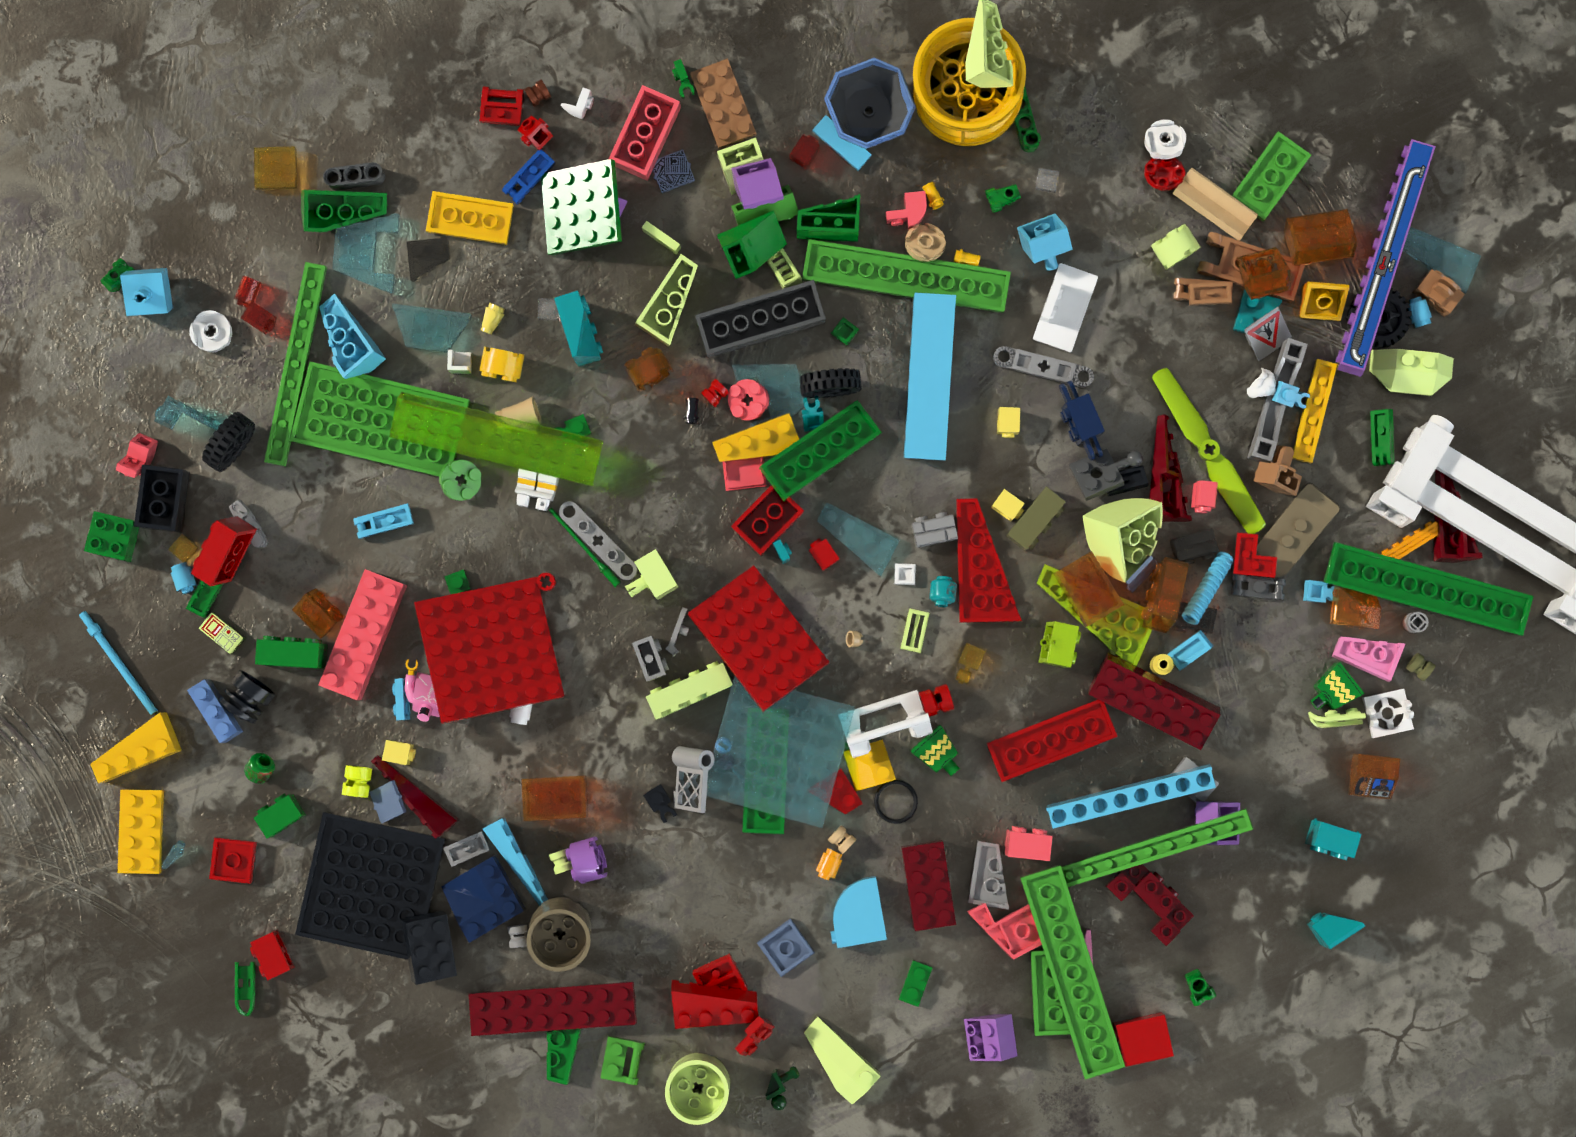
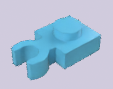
M1279 381L1272 401L1289 407H1293L1295 404L1297 407L1306 408V405L1301 403V399L1303 397L1310 398V395L1305 392H1299V387Z
M1305 580L1303 601L1326 603V598L1332 602L1340 601V598L1333 596V591L1341 590V587L1330 586L1327 588V583L1322 581Z

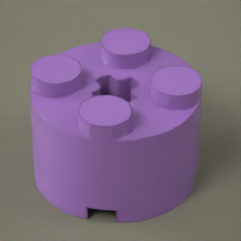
M597 837L571 843L569 848L565 850L568 861L572 863L571 875L574 881H579L583 884L607 876V872L604 873L603 868H607L605 854L602 846H597L595 842L598 840Z

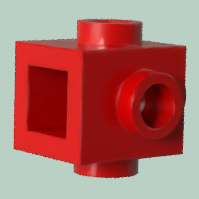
M533 116L525 119L517 129L522 135L520 139L528 147L532 145L539 151L553 137L547 129L549 127L547 123L541 118L537 120Z

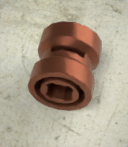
M542 79L537 81L533 87L528 86L524 89L533 107L539 105L543 99L551 98Z

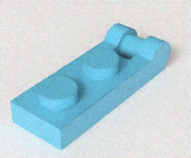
M408 503L353 519L354 525H357L358 539L414 524ZM370 521L371 529L366 530L365 523Z

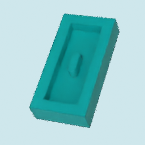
M781 540L774 542L773 547L781 562L784 564L790 561L789 555L792 552L787 542L782 543Z

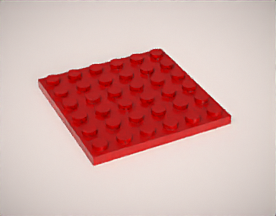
M537 577L414 602L441 724L564 697L543 601L536 582Z

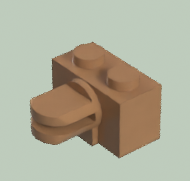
M1433 269L1425 274L1412 291L1416 296H1421L1422 300L1427 299L1428 305L1444 317L1452 312L1465 295L1452 279Z
M1277 445L1271 463L1259 462L1254 482L1275 493L1297 496L1302 476L1298 475L1296 470L1290 467L1294 455L1292 447Z

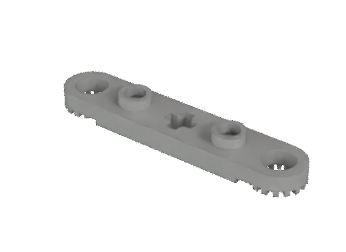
M1001 346L996 349L993 355V360L999 367L1065 384L1071 380L1074 386L1081 388L1088 387L1094 380L1093 371L1088 367L1020 349ZM1005 351L1009 354L1010 358L1007 362L999 360L998 354ZM1043 361L1047 362L1046 366H1048L1049 369H1046L1044 372H1041V368L1038 367V364H1042ZM1082 371L1089 375V380L1084 383L1078 379V373Z
M571 501L564 502L559 508V515L569 527L621 579L628 581L635 578L638 571L636 564L576 503ZM568 506L575 508V515L571 518L564 515V509ZM595 536L598 538L603 537L602 546H594L595 540L593 538ZM625 564L633 567V572L629 576L622 574L621 569Z

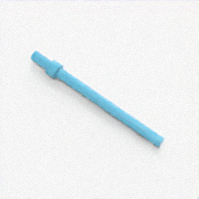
M86 611L79 614V617L87 626L90 636L95 637L150 715L155 714L158 710L101 633L102 629L98 623H94Z

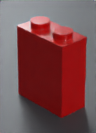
M1162 1012L1113 1022V1030L1125 1067L1174 1056L1166 1018Z

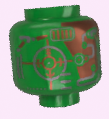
M256 753L252 755L245 765V776L253 783L262 784L274 772L275 763L267 754Z

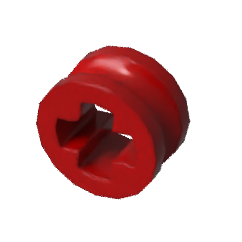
M541 573L536 580L537 586L543 591H550L555 587L556 579L550 573ZM549 576V581L552 582L551 585H546V588L542 587L543 582H541V579L543 577L546 579Z

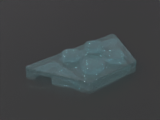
M400 304L392 305L405 346L413 349L448 353V350L451 349L472 318V315L469 313Z

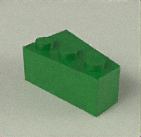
M860 194L846 200H836L834 203L827 205L821 204L798 210L797 239L858 242Z

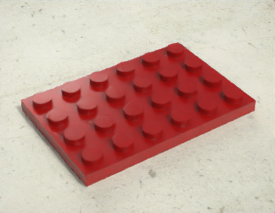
M754 565L688 612V616L763 712L829 664V660Z

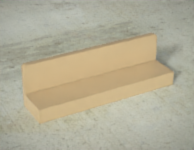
M1194 168L1189 170L1183 182L1173 192V195L1238 241L1241 240L1258 216L1257 213Z

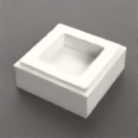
M895 564L894 584L915 585L916 564Z

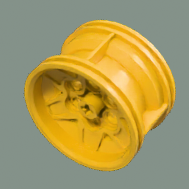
M975 18L952 20L935 29L921 44L913 66V98L920 120L936 137L947 143L959 146L985 144L998 138L1008 130L1020 111L1026 80V64L1023 53L1016 40L1009 32L1002 28L1000 33L1003 41H1006L1008 46L1005 49L1007 60H1011L1013 65L1014 86L1007 87L1003 97L997 88H980L974 84H967L969 82L966 81L965 62ZM961 50L958 60L946 57L955 51ZM956 68L958 72L951 75L947 73V69ZM932 76L940 82L933 90L930 87ZM950 87L955 90V93L948 95L944 91ZM988 91L991 96L983 98L980 96V93ZM964 99H968L972 102V104L968 107H965L961 104V102ZM952 109L953 115L947 113L945 110ZM979 112H983L984 114H986L982 117H978Z

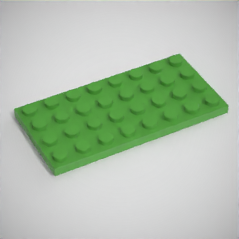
M310 361L289 441L439 477L442 468L456 459L470 400L365 374L344 379L336 367Z

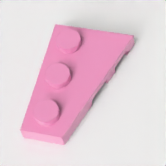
M1340 637L1332 657L1390 682L1405 644Z

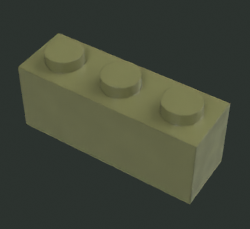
M1046 486L1007 533L1006 537L1022 550L1026 551L1028 548L1032 550L1039 542L1037 539L1038 535L1041 532L1045 534L1052 526L1050 523L1051 519L1054 516L1058 518L1065 510L1063 507L1065 501Z

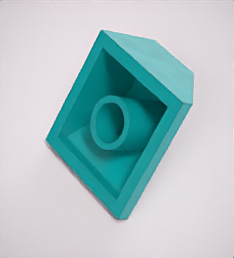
M1321 912L1311 917V922L1307 924L1320 945L1328 949H1332L1365 927L1363 922L1328 913L1322 914Z

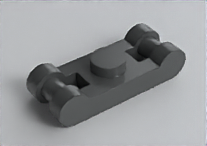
M1240 574L1232 575L1234 587L1231 589V595L1284 600L1283 586H1286V579ZM1242 582H1247V590L1242 589ZM1269 585H1275V593L1269 592Z

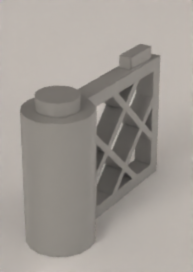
M679 746L672 754V761L677 766L676 791L673 794L674 808L705 813L708 770L714 765V755L709 750ZM684 772L688 777L686 783L684 782ZM698 775H700V784H699V785L697 784V782H696V780H695ZM690 785H692L694 789V792L692 794H690L688 790ZM683 794L687 799L684 804H682ZM696 797L699 799L698 807L694 801Z

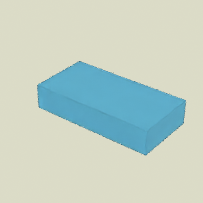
M1199 630L1167 655L1172 658L1176 667L1182 670L1210 650L1213 645L1204 633Z

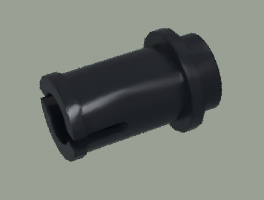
M686 398V409L683 419H685L686 424H697V420H699V399Z

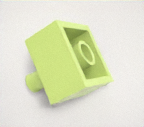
M656 549L634 562L641 573V577L625 586L627 591H630L628 593L631 597L648 588L657 600L679 588Z

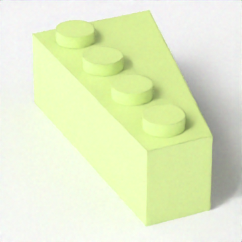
M680 254L635 322L637 327L667 347L671 344L698 267L697 264Z

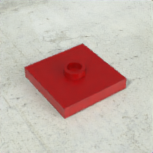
M215 837L209 879L251 884L257 842Z

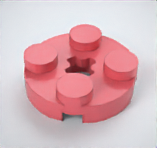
M744 379L730 387L728 405L733 416L742 420H756L768 408L769 394L767 389L758 381ZM747 394L753 398L749 406L744 402Z

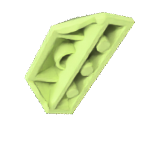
M1405 349L1371 350L1369 371L1390 392L1432 396L1452 379L1454 358L1435 352Z

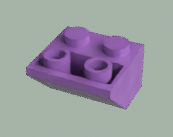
M771 158L731 168L735 190L744 209H753L760 205L773 204L784 199L777 171Z
M994 1014L964 1019L970 1061H1004L1017 1056L1012 1014Z

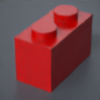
M278 930L250 942L252 946L250 951L253 957L258 959L260 963L259 971L263 977H266L267 981L295 968Z

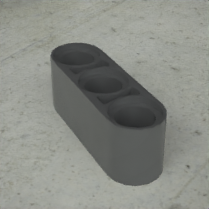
M371 162L329 168L324 172L323 179L330 189L344 190L382 184L386 175L379 164ZM373 170H379L377 177H370ZM359 173V177L356 180H350L351 174ZM332 176H339V179L336 183H330V178Z

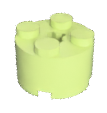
M1185 224L1175 228L1166 234V237L1151 245L1154 253L1166 270L1201 248Z

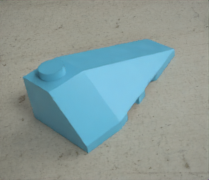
M333 294L320 306L324 327L327 329L329 336L328 343L333 352V363L344 379L372 372L386 360L376 343L336 294Z

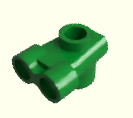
M1016 184L996 190L994 187L985 190L993 213L1002 211V207L1012 205L1016 200L1021 199ZM1005 192H1011L1013 196L1007 197Z
M121 258L112 264L113 268L101 279V283L110 292H117L121 289V274L125 271L135 270L128 266Z
M1199 969L1185 974L1192 994L1190 999L1194 1006L1201 1005L1206 1000L1216 997L1213 987L1207 984Z

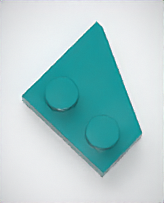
M1244 290L1233 330L1245 333V328L1276 307H1279L1282 299Z

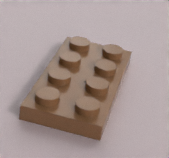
M728 58L690 72L718 149L757 135Z

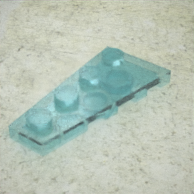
M1412 227L1409 229L1403 251L1414 259L1421 261L1429 270H1438L1444 276L1452 279L1462 289L1461 291L1464 294L1468 290L1481 255Z
M826 503L817 520L851 552L875 571L876 574L880 577L882 576L900 541L899 539L829 503Z

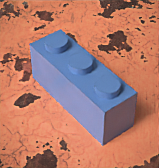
M204 679L187 690L219 743H226L243 732L233 714L218 700L221 695L210 679Z

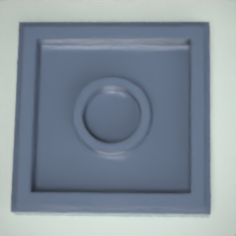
M791 918L757 942L780 977L815 953Z

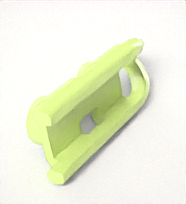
M1357 708L1347 709L1345 711L1346 714L1330 710L1325 712V717L1308 712L1310 721L1320 728L1363 724L1362 719L1366 718V714L1361 713Z

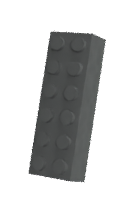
M814 280L695 315L708 358L821 325L826 321Z

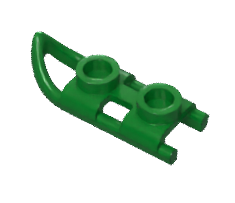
M235 962V1006L241 1015L250 1016L255 1004V962H250V966H239V962ZM239 979H243V987H239ZM239 1000H250L248 1012L241 1009Z

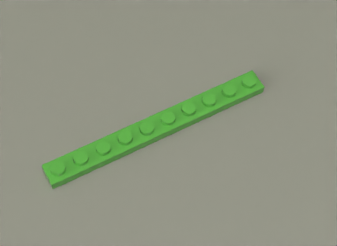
M305 262L264 460L265 463L285 467L287 464L291 445L289 440L300 401L327 267L324 265Z
M1247 808L1076 861L1061 866L1067 887L1241 834L1254 828Z

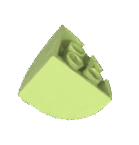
M1144 498L1122 499L1104 504L1083 515L1087 543L1094 558L1110 576L1126 583L1143 564L1147 556L1152 555L1158 542L1155 540L1158 528L1162 527V502Z

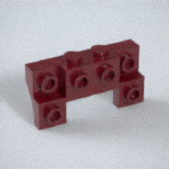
M1143 864L1119 871L1106 887L1121 902L1133 890L1161 918L1150 931L1167 946L1194 915L1177 898L1179 894L1171 886L1167 888L1162 883L1164 879L1156 871L1152 874Z

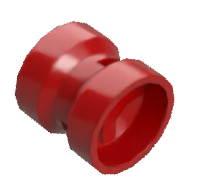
M714 379L711 382V386L708 389H704L701 394L712 406L716 407L719 404V400L722 397H726L729 391L717 379Z

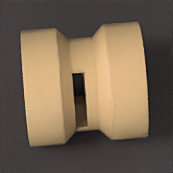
M840 825L827 840L831 844L838 846V850L843 854L856 841V838L853 835H849L846 829Z

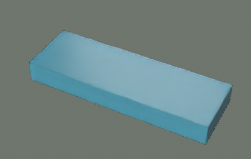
M827 115L812 130L814 134L857 171L872 156L866 149L839 138L833 121Z

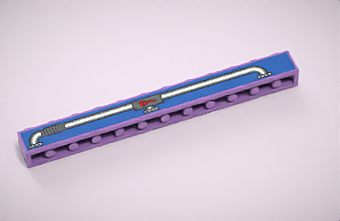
M1411 139L1409 146L1405 145L1401 157L1404 158L1403 164H1398L1395 176H1398L1397 183H1392L1389 192L1392 198L1391 201L1387 200L1383 212L1387 214L1385 220L1381 219L1377 229L1381 233L1379 238L1375 237L1371 248L1375 252L1373 257L1369 256L1365 267L1369 269L1367 276L1363 275L1359 286L1363 288L1361 294L1357 293L1354 301V306H1357L1355 313L1351 312L1348 324L1351 327L1349 332L1345 331L1341 342L1345 346L1343 351L1339 350L1335 361L1339 363L1337 370L1359 377L1365 371L1436 146Z

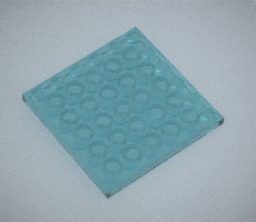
M734 675L713 751L714 765L708 770L707 796L823 828L855 707L793 690L763 712Z

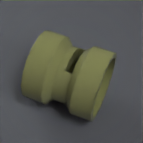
M1416 653L1406 665V669L1411 673H1416L1420 680L1425 681L1436 665L1431 661L1424 660V656L1420 653Z

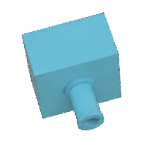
M1056 214L1017 227L1022 249L1033 263L1044 260L1046 270L1050 271L1058 268L1056 255L1073 250L1068 229Z
M167 268L125 271L120 275L126 316L163 314L173 309Z

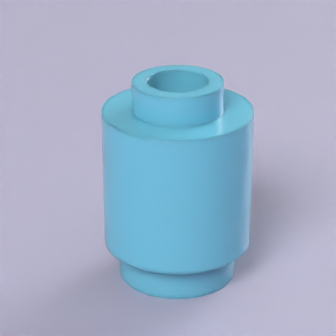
M1421 296L1410 299L1408 311H1411L1412 314L1410 316L1411 323H1414L1415 328L1430 324L1432 316L1427 299L1422 300Z
M187 562L172 566L171 576L176 591L182 592V594L193 592V587L197 586L194 575L191 574L192 569L188 566Z

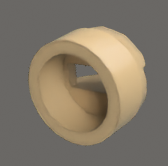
M848 631L846 635L847 646L859 647L863 643V640H861L863 635L858 631Z

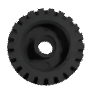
M1393 288L1390 289L1382 314L1383 322L1379 324L1372 346L1373 349H1381L1397 343L1405 336L1411 324L1410 316L1412 314L1411 311H1408L1409 303L1406 304V298L1404 296L1401 297L1399 295L1400 292L1397 290L1393 291ZM1355 299L1348 309L1347 320H1349L1351 312L1355 313L1357 306H1354Z
M838 368L835 370H821L803 374L799 377L802 397L815 398V396H818V398H832L850 395L851 393L854 394L862 390L861 376L858 369Z
M240 412L231 414L228 419L224 420L223 424L219 425L218 430H215L213 437H210L209 443L206 444L203 451L202 461L218 472L226 470L227 467L229 468L232 462L234 463L237 457L242 454V450H245L246 444L250 442V438L255 431L254 422Z

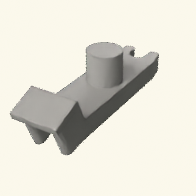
M682 607L670 643L665 648L672 654V657H675L679 652L674 647L678 635L687 636L690 628L682 625L688 610L685 607Z

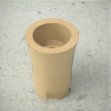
M533 396L520 403L503 408L501 411H496L494 415L499 431L541 424L540 412Z

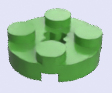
M455 460L442 468L439 475V483L443 493L448 498L456 501L469 500L480 489L481 472L470 461ZM463 475L465 483L458 486V481L455 478L456 476L460 477Z

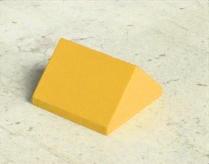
M1320 282L1305 283L1301 287L1300 318L1341 321L1350 288L1349 285Z

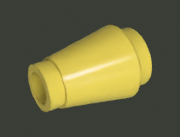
M489 303V306H486L481 330L492 335L504 317L505 309L496 304Z

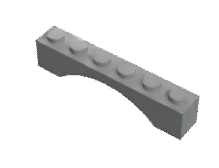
M1290 338L1283 341L1273 372L1276 387L1279 381L1290 385L1294 384L1308 344ZM1274 395L1266 396L1247 456L1248 459L1258 462H1272L1286 405L1272 401Z

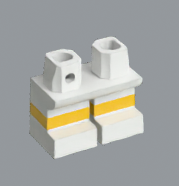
M519 468L517 487L515 489L517 505L528 507L530 497L537 498L535 509L547 511L550 501H554L559 477Z

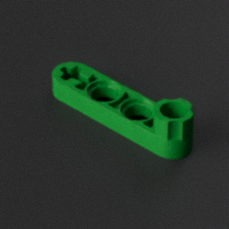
M1024 86L1022 100L1025 103V107L1020 109L1014 124L1022 150L1031 153L1038 148L1041 136L1037 132ZM1022 118L1028 119L1030 126L1022 128L1019 125V120ZM1027 136L1030 137L1031 141H1035L1033 145L1027 143Z

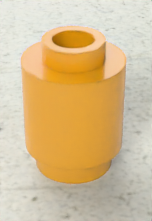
M827 848L826 853L823 852L816 871L819 872L818 876L828 881L830 878L835 879L843 861L841 860L842 854Z

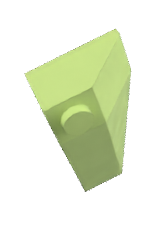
M979 0L966 58V81L980 88L1014 86L1013 65L1011 60H1007L1005 49L1008 48L1007 42L1003 41L1000 33L1003 27L997 4L989 0Z
M818 1016L804 1031L835 1089L851 1104L862 1097L881 1077L878 1070Z

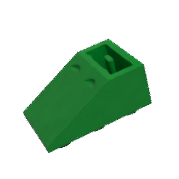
M774 210L717 235L735 279L756 271L787 245Z

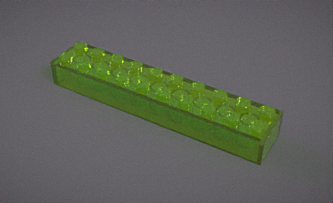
M401 392L397 397L389 436L593 486L603 446L602 440Z

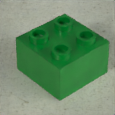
M94 511L84 551L131 562L140 528L134 526V520Z

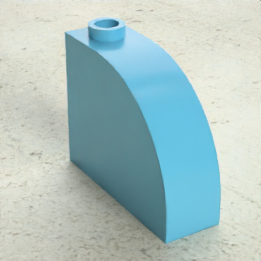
M876 876L862 878L853 882L837 899L833 912L834 931H830L832 944L837 943V948L887 940Z

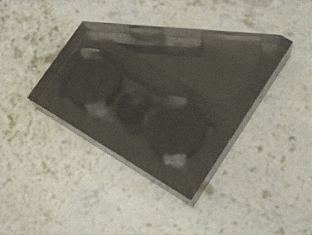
M447 237L407 241L410 280L412 282L418 280L417 278L426 272L429 273L434 270L437 265L443 264L450 259L449 240Z

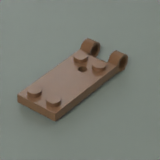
M1209 232L1206 244L1212 247L1223 248L1218 266L1206 261H1200L1197 273L1233 282V284L1289 302L1294 301L1306 262L1218 233ZM1270 253L1275 254L1274 258L1276 259L1274 263L1277 261L1281 277L1261 282L1257 269L1258 265H1256L1257 261L1255 262L1258 256L1262 257V255L1266 256V254L1269 255ZM1251 258H1253L1254 260L1253 265H1255L1254 268H1256L1255 271H1257L1256 274H1258L1257 277L1259 278V283L1256 282L1257 280L1251 262H1253L1250 260ZM1238 260L1249 261L1250 265H1247L1246 272L1249 278H1254V284H1252V279L1251 284L1246 282L1242 267L1240 268L1236 265Z

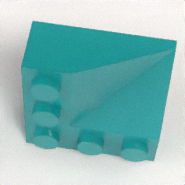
M577 290L555 297L554 300L568 345L578 367L602 360L600 354L604 352L600 341L596 342L594 334H597V329L594 322L590 323L588 315L591 314V310L585 296H580Z

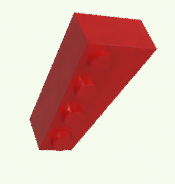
M672 980L671 994L675 1029L752 1023L759 1016L756 991L735 988L728 990L719 988V986L711 985L707 987L700 986L698 983L689 982V984L679 983L678 980Z

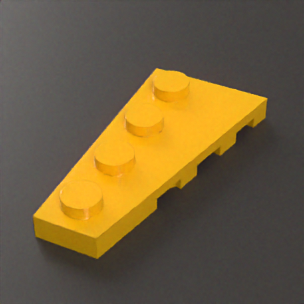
M787 413L712 443L719 461L723 462L777 455L798 441L799 437L790 413Z

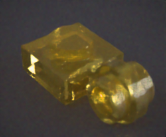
M968 643L965 644L958 661L965 668H960L955 679L958 680V683H968L972 674L969 672V669L971 668L976 671L979 669L986 651Z

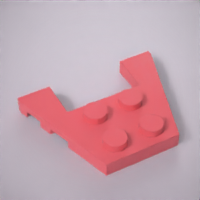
M982 903L967 911L1011 959H1016L1042 945L1029 904L995 922L986 903Z

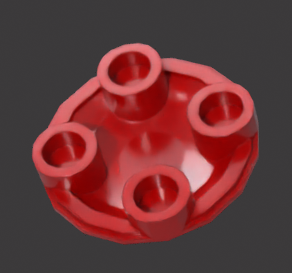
M1152 158L1144 168V176L1148 184L1161 191H1170L1177 188L1183 182L1186 173L1182 163L1176 158Z

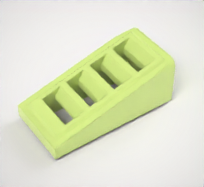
M783 248L766 261L782 289L803 283L801 275ZM782 255V259L778 260L775 263L772 262L773 260ZM784 263L787 264V265H785V266H783V267H781L780 269L777 270V267L783 265ZM789 270L791 271L790 273L784 275L783 277L781 276L782 274L786 273L787 271H789Z

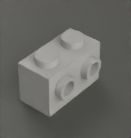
M649 636L632 643L646 682L667 675L666 670H669L666 659H661L659 654L662 648L658 638L654 640L653 636Z

